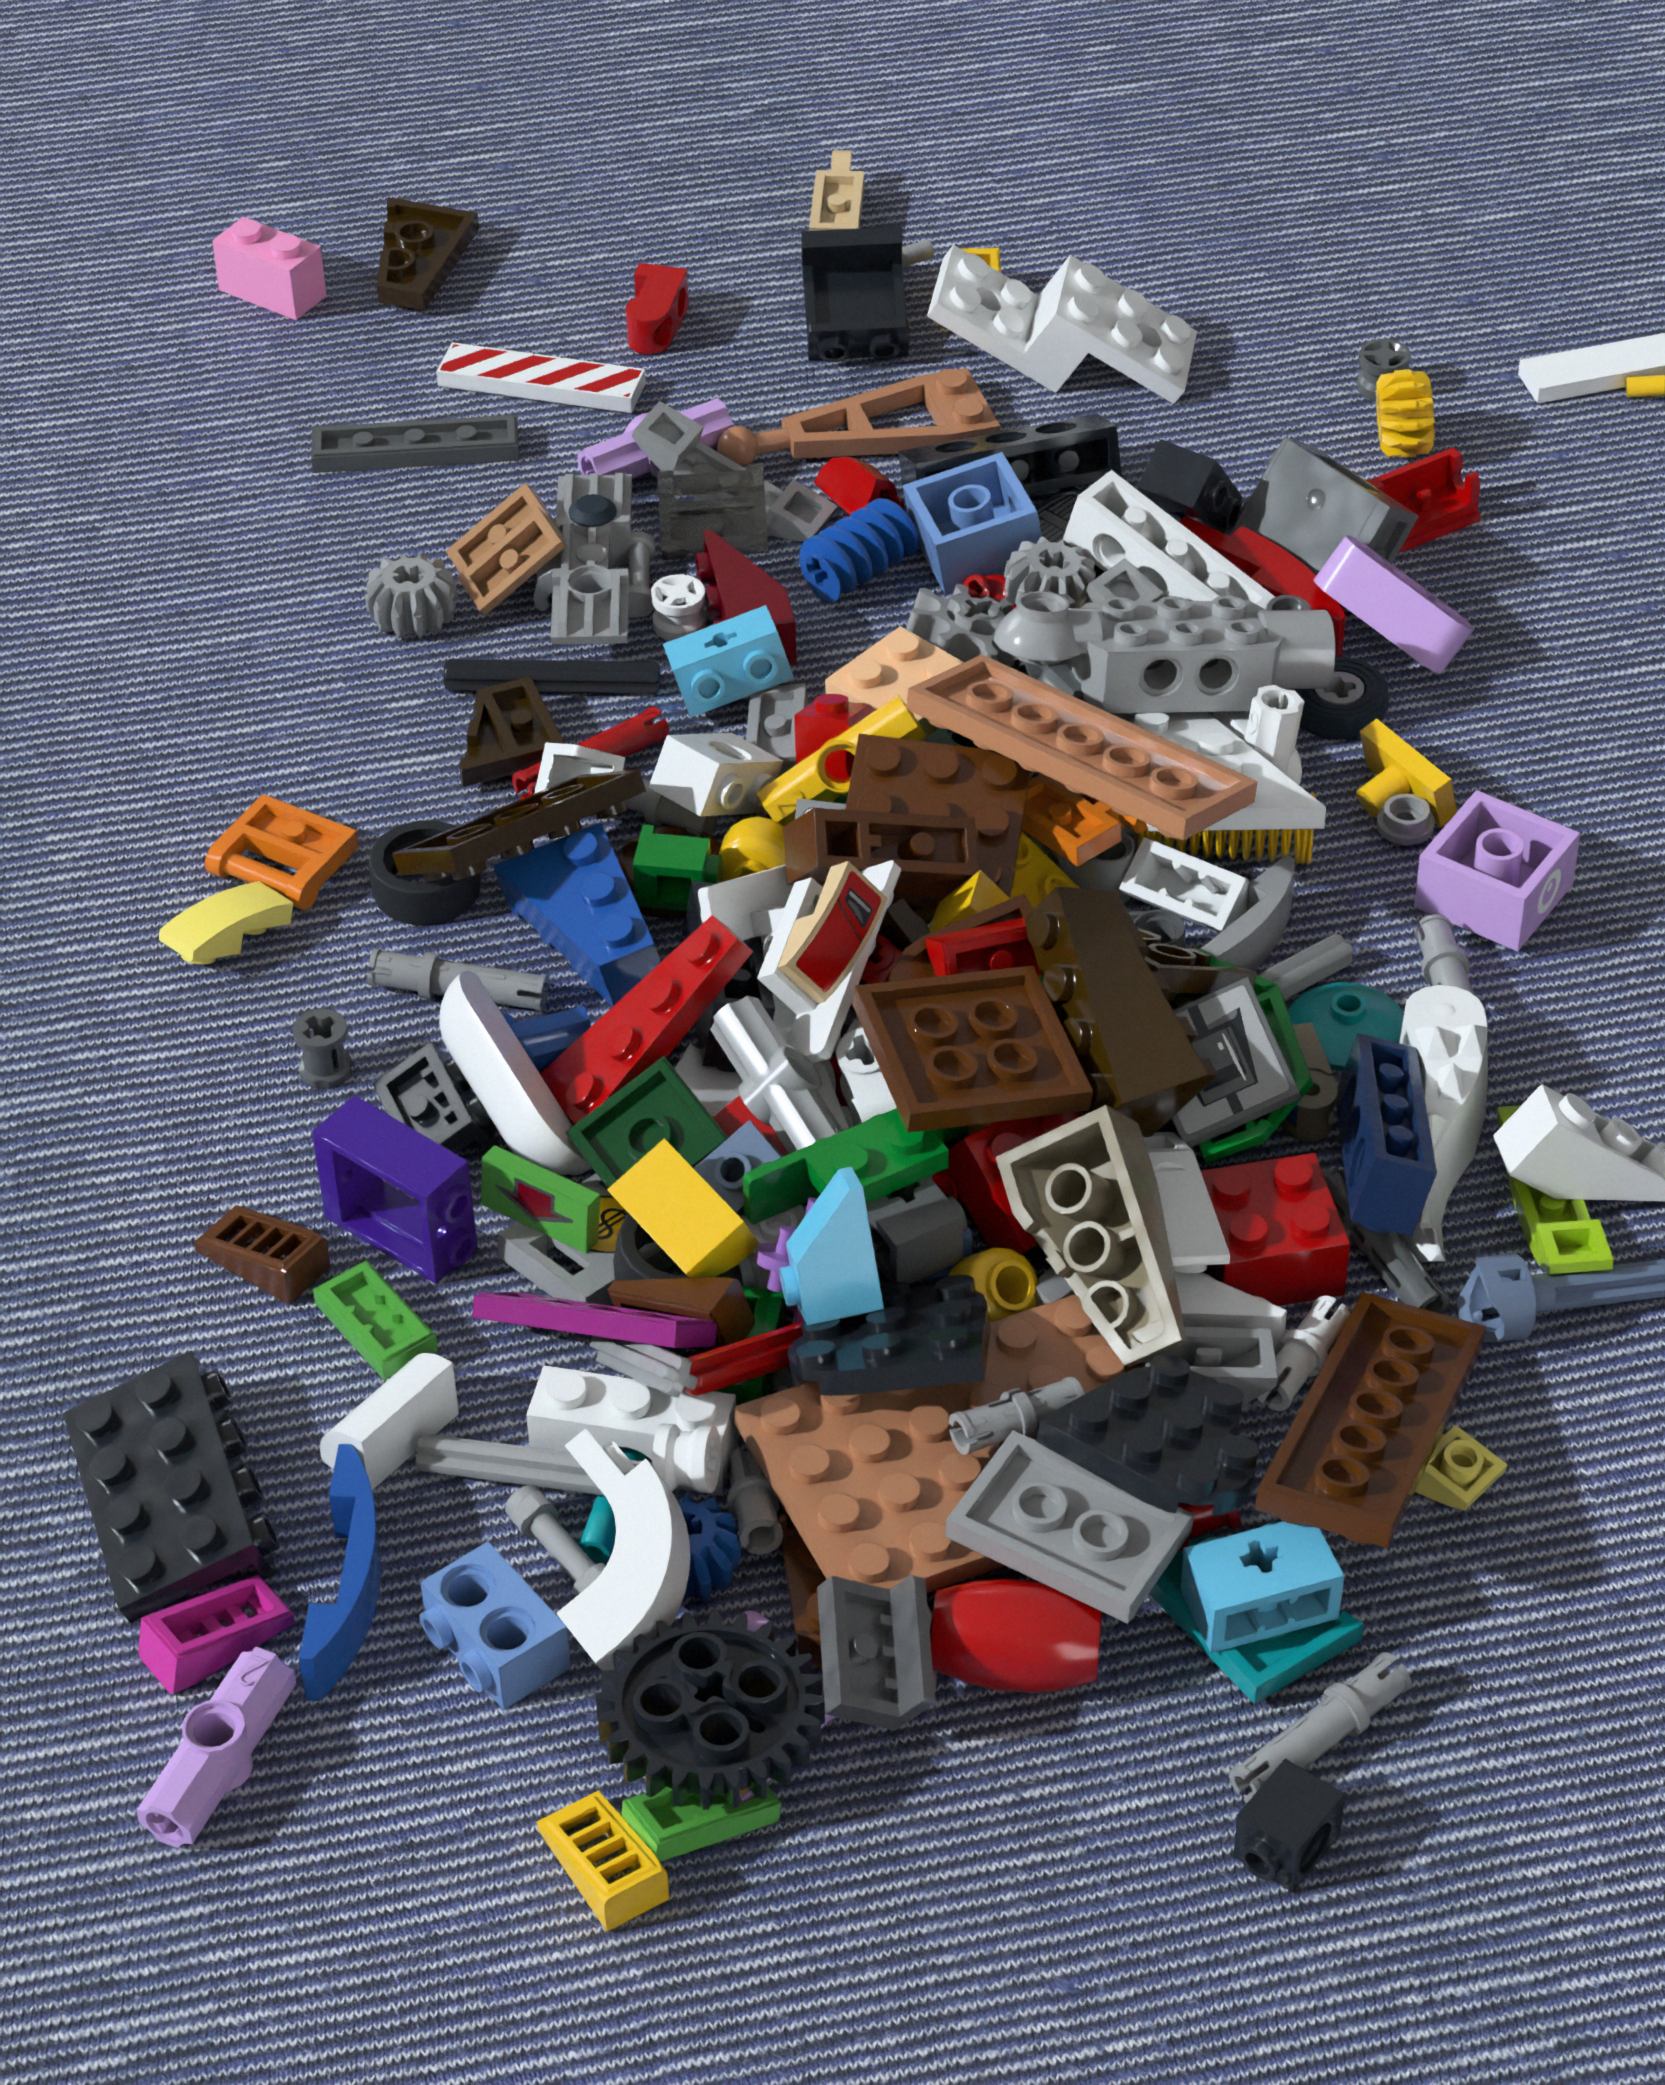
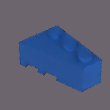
M601 822L535 848L523 855L493 865L509 909L519 919L523 917L538 931L541 940L551 949L555 947L570 962L572 969L612 1007L661 963L653 939Z

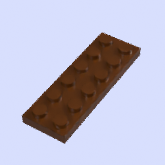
M1362 1292L1258 1486L1255 1510L1275 1515L1282 1521L1290 1524H1306L1343 1535L1346 1539L1355 1543L1375 1544L1388 1548L1483 1348L1487 1326Z

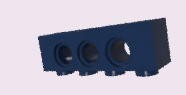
M1357 1033L1337 1087L1338 1096L1336 1099L1351 1221L1360 1223L1366 1229L1376 1233L1387 1234L1396 1232L1413 1236L1437 1175L1416 1047Z

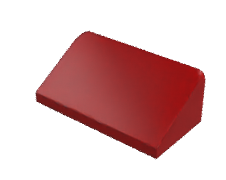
M1026 917L925 938L927 952L935 975L945 976L1034 966L1037 975L1040 976L1041 973L1035 953L1027 935V927L1024 920Z

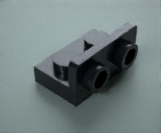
M429 1042L373 1083L388 1115L455 1154L474 1140L486 1152L494 1145L500 1147L491 1130L495 1126L476 1094L473 1095L470 1090L471 1086L453 1057L448 1059L432 1042Z

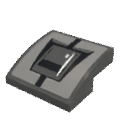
M1248 977L1173 1010L1176 1017H1187L1197 1035L1192 1042L1196 1054L1199 1058H1209L1218 1073L1214 1080L1172 1117L1182 1141L1190 1148L1302 1099Z

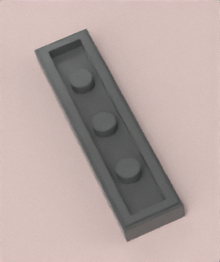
M517 415L312 427L311 462L313 473L520 461Z

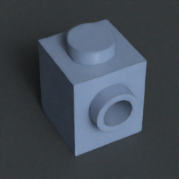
M749 1120L700 1162L694 1170L740 1216L744 1215V1174L763 1163L783 1157V1154L766 1134Z

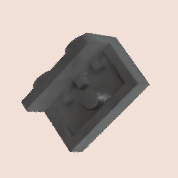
M910 1575L890 1590L836 1576H831L817 1587L825 1715L897 1730L932 1706L935 1701L937 1680L932 1667L929 1630L931 1611L927 1605L925 1579Z

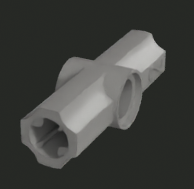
M746 996L734 1003H728L713 1016L714 1024L710 1030L743 1080L738 1086L739 1095L757 1119L774 1129L789 1154L807 1147L819 1139L830 1137L843 1131L818 1092L822 1086L818 1071L803 1053L786 1043L758 998Z

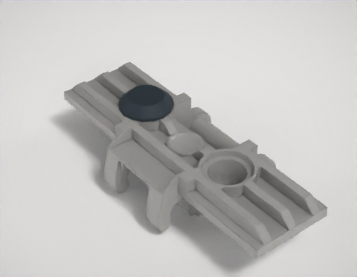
M590 473L587 476H574L573 474L558 476L555 522L563 535L566 547L537 571L534 588L535 607L540 611L548 608L549 594L553 592L551 644L628 643L629 618L647 616L654 609L649 586L650 560L655 556L656 543L654 538L645 532H631L632 474L615 473V475H599L598 473ZM629 565V569H611L613 566Z

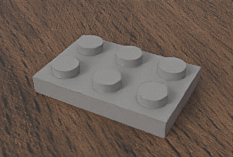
M1012 1430L947 1517L945 1537L1128 1624L1191 1533L1194 1514L1180 1507L1177 1508L1176 1514L1144 1503L1039 1444L1036 1440Z

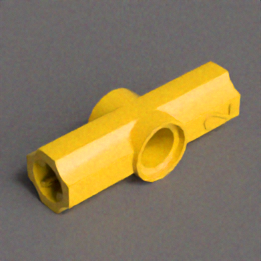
M900 695L888 701L839 736L827 740L816 752L757 791V796L772 820L782 826H786L794 821L797 798L832 802L842 794L847 793L851 777L846 779L833 777L827 771L825 760L831 752L836 750H846L855 756L859 733L917 741L926 738V733L914 714L906 709L907 704Z

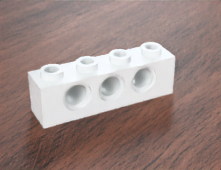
M1110 470L1077 496L1063 540L1072 547H1082L1083 555L1094 560V564L1104 572L1125 558L1164 592L1163 597L1176 596L1189 601H1213L1214 598L1219 596H1235L1244 601H1251L1265 610L1267 609L1268 602L1275 598L1274 595L1114 471Z

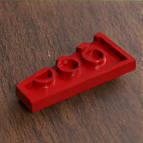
M711 915L540 1073L558 1104L574 1124L582 1120L661 1057L665 1056L667 1058L753 953V950L728 926Z

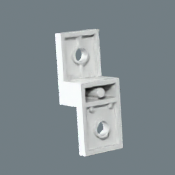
M954 244L943 258L927 317L1055 393L1089 353L1173 404L1185 391L1197 331L1189 327L1182 318L1169 315L1149 303L1139 292L1126 289L1106 277L1094 265L1085 264L1072 255L1068 257L1042 292L1037 295L1030 291L1021 281L1010 279L987 265L979 256L967 253Z

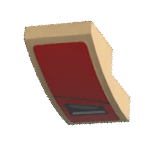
M849 861L831 866L814 913L795 920L777 968L816 1004L826 1002L863 951L881 916L887 897Z

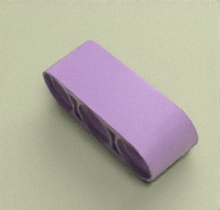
M1345 535L1314 578L1316 585L1330 597L1420 664L1438 674H1442L1474 631V627L1464 617L1370 547L1350 535Z

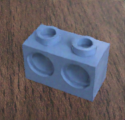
M488 1541L420 1582L424 1612L419 1615L427 1637L438 1649L447 1647L458 1659L460 1669L470 1686L479 1693L486 1690L503 1710L571 1669L567 1626Z

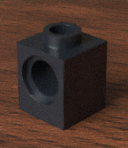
M1285 1758L1237 1814L1233 1857L1240 1860L1246 1869L1256 1877L1263 1880H1272L1294 1893L1340 1837L1345 1794Z

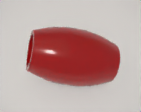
M1013 1579L979 1580L936 1591L931 1633L932 1667L965 1683L999 1691L1023 1693L1051 1692L1096 1682L1102 1611L1038 1581Z

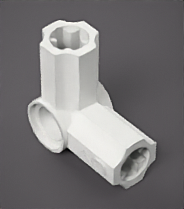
M1277 685L1258 688L1257 696L1252 699L1250 714L1247 711L1214 712L1212 714L1214 718L1300 785L1302 766L1295 745L1304 700L1295 690H1286Z

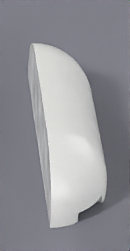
M462 971L452 981L444 994L439 1014L440 1031L449 1053L513 1154L558 1175H579L592 1169L591 1165L565 1133L573 1127L479 977L475 973Z

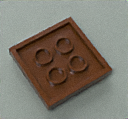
M859 733L845 810L975 818L979 870L1011 899L1031 771L1023 769L1017 761L992 750ZM968 879L896 884L892 903L903 898L910 906L937 909L938 903Z
M1034 966L855 986L852 1005L907 1133L1090 1110L1093 1090Z

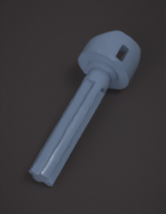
M1517 1253L1483 1256L1475 1261L1476 1266L1456 1299L1459 1319L1487 1326L1484 1343L1526 1339L1532 1333L1536 1313L1665 1297V1259L1613 1265V1270L1531 1275L1525 1261ZM1483 1315H1499L1497 1318L1482 1321Z

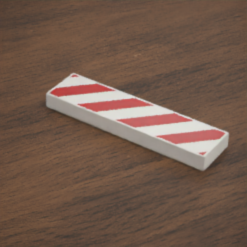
M454 342L451 343L436 371L437 383L441 387L623 413L633 412L646 385L645 369Z

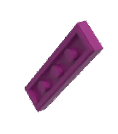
M479 1292L478 1295H474L472 1318L671 1348L715 1347L717 1324L712 1323V1320L520 1292Z

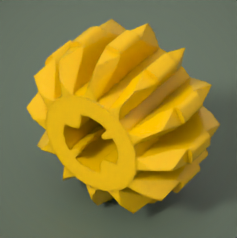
M1410 369L1395 370L1394 373L1380 375L1376 382V411L1380 449L1387 457H1400V459L1414 458L1417 455L1430 453L1434 446L1435 438L1434 404L1430 378L1423 371H1412Z

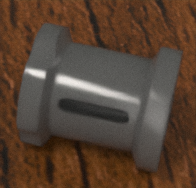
M325 1008L313 1009L303 1013L296 1019L293 1025L294 1041L302 1048L299 1065L300 1078L312 1088H334L343 1084L350 1078V1070L352 1068L351 1056L344 1049L343 1045L348 1035L345 1018L335 1010ZM310 1029H312V1033H313V1037H312V1038H311V1036H310ZM333 1060H335L336 1069H334Z

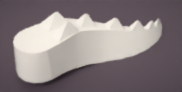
M1436 985L1424 987L1414 992L1406 1001L1399 1040L1400 1044L1416 1047L1437 1169V1175L1413 1236L1398 1233L1400 1239L1405 1242L1420 1262L1446 1261L1441 1224L1447 1200L1457 1181L1475 1156L1486 1115L1488 1089V1036L1484 1007L1479 998L1467 990L1455 986Z

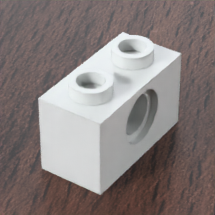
M733 733L667 735L648 788L700 817L765 813L766 809L756 792L778 778L783 760Z

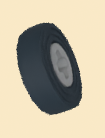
M1335 657L1332 680L1327 688L1289 689L1295 690L1304 700L1300 727L1312 735L1327 739L1350 740L1361 737L1360 730L1375 719L1382 722L1388 711V685L1380 671L1364 661L1349 657Z

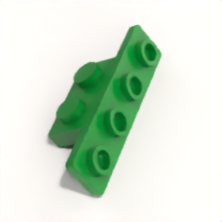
M897 1108L884 1114L875 1115L863 1123L830 1137L819 1139L807 1147L774 1161L763 1163L759 1167L745 1173L743 1176L744 1215L754 1225L808 1202L809 1197L817 1198L824 1191L838 1169L847 1167L853 1168L863 1186L865 1202L867 1204L949 1168V1149L944 1145V1142L966 1133L970 1125L907 1133Z

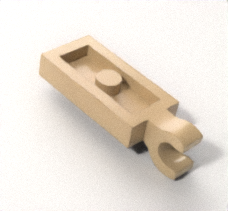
M833 150L831 170H816L809 231L860 228L865 188L864 171H851L852 150Z

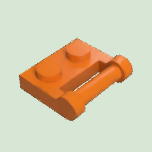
M262 794L209 848L205 858V869L208 873L223 879L231 875L249 883L260 881L292 901L293 907L303 911L308 910L316 901L320 887L359 848L357 830ZM245 850H248L298 871L293 876L245 857L242 854Z

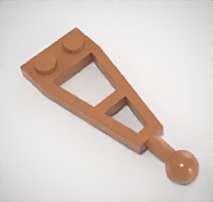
M968 368L945 369L939 373L917 376L782 418V429L753 433L750 429L743 426L730 427L721 434L717 448L718 453L742 467L751 464L757 454L789 449L794 459L899 454L898 451L1000 432V424ZM923 401L937 426L873 429L868 418ZM844 425L848 428V431L824 432Z

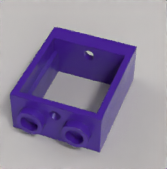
M356 1095L312 1131L325 1218L435 1284L455 1267H460L469 1260L478 1245L469 1165L466 1159ZM383 1180H385V1181H387L388 1183L394 1185L395 1187L399 1188L400 1190L404 1191L405 1193L409 1194L410 1196L416 1198L417 1200H419V1202H417L416 1200H414V1199H412L411 1197L407 1196L406 1194L400 1192L399 1190L395 1189L394 1187L390 1186L389 1184L385 1183Z

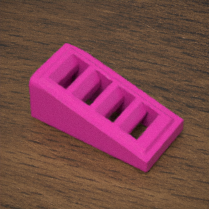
M258 1574L142 1617L138 1649L139 1657L170 1694H174L197 1684L235 1661L242 1651L249 1652L294 1624L295 1614ZM248 1605L256 1616L248 1618L241 1608ZM224 1619L229 1626L224 1628L219 1621ZM200 1633L201 1637L196 1638L195 1635Z

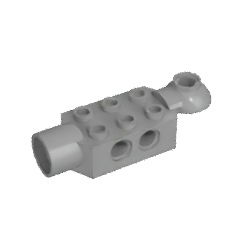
M1043 591L1029 592L1019 597L1018 607L1010 611L1000 621L994 633V642L1001 650L1026 663L1050 665L1071 658L1070 666L1072 667V673L1082 684L1083 699L1087 703L1111 714L1250 711L1252 699L1257 696L1258 688L1277 685L1283 689H1324L1330 685L1335 665L1334 628L1331 616L1327 610L1267 611L1251 601H1244L1235 596H1219L1214 598L1213 601H1189L1181 597L1168 596L1159 599L1158 602H1134L1128 598L1111 597L1105 599L1103 603H1085L1082 608H1069L1068 600L1059 594Z

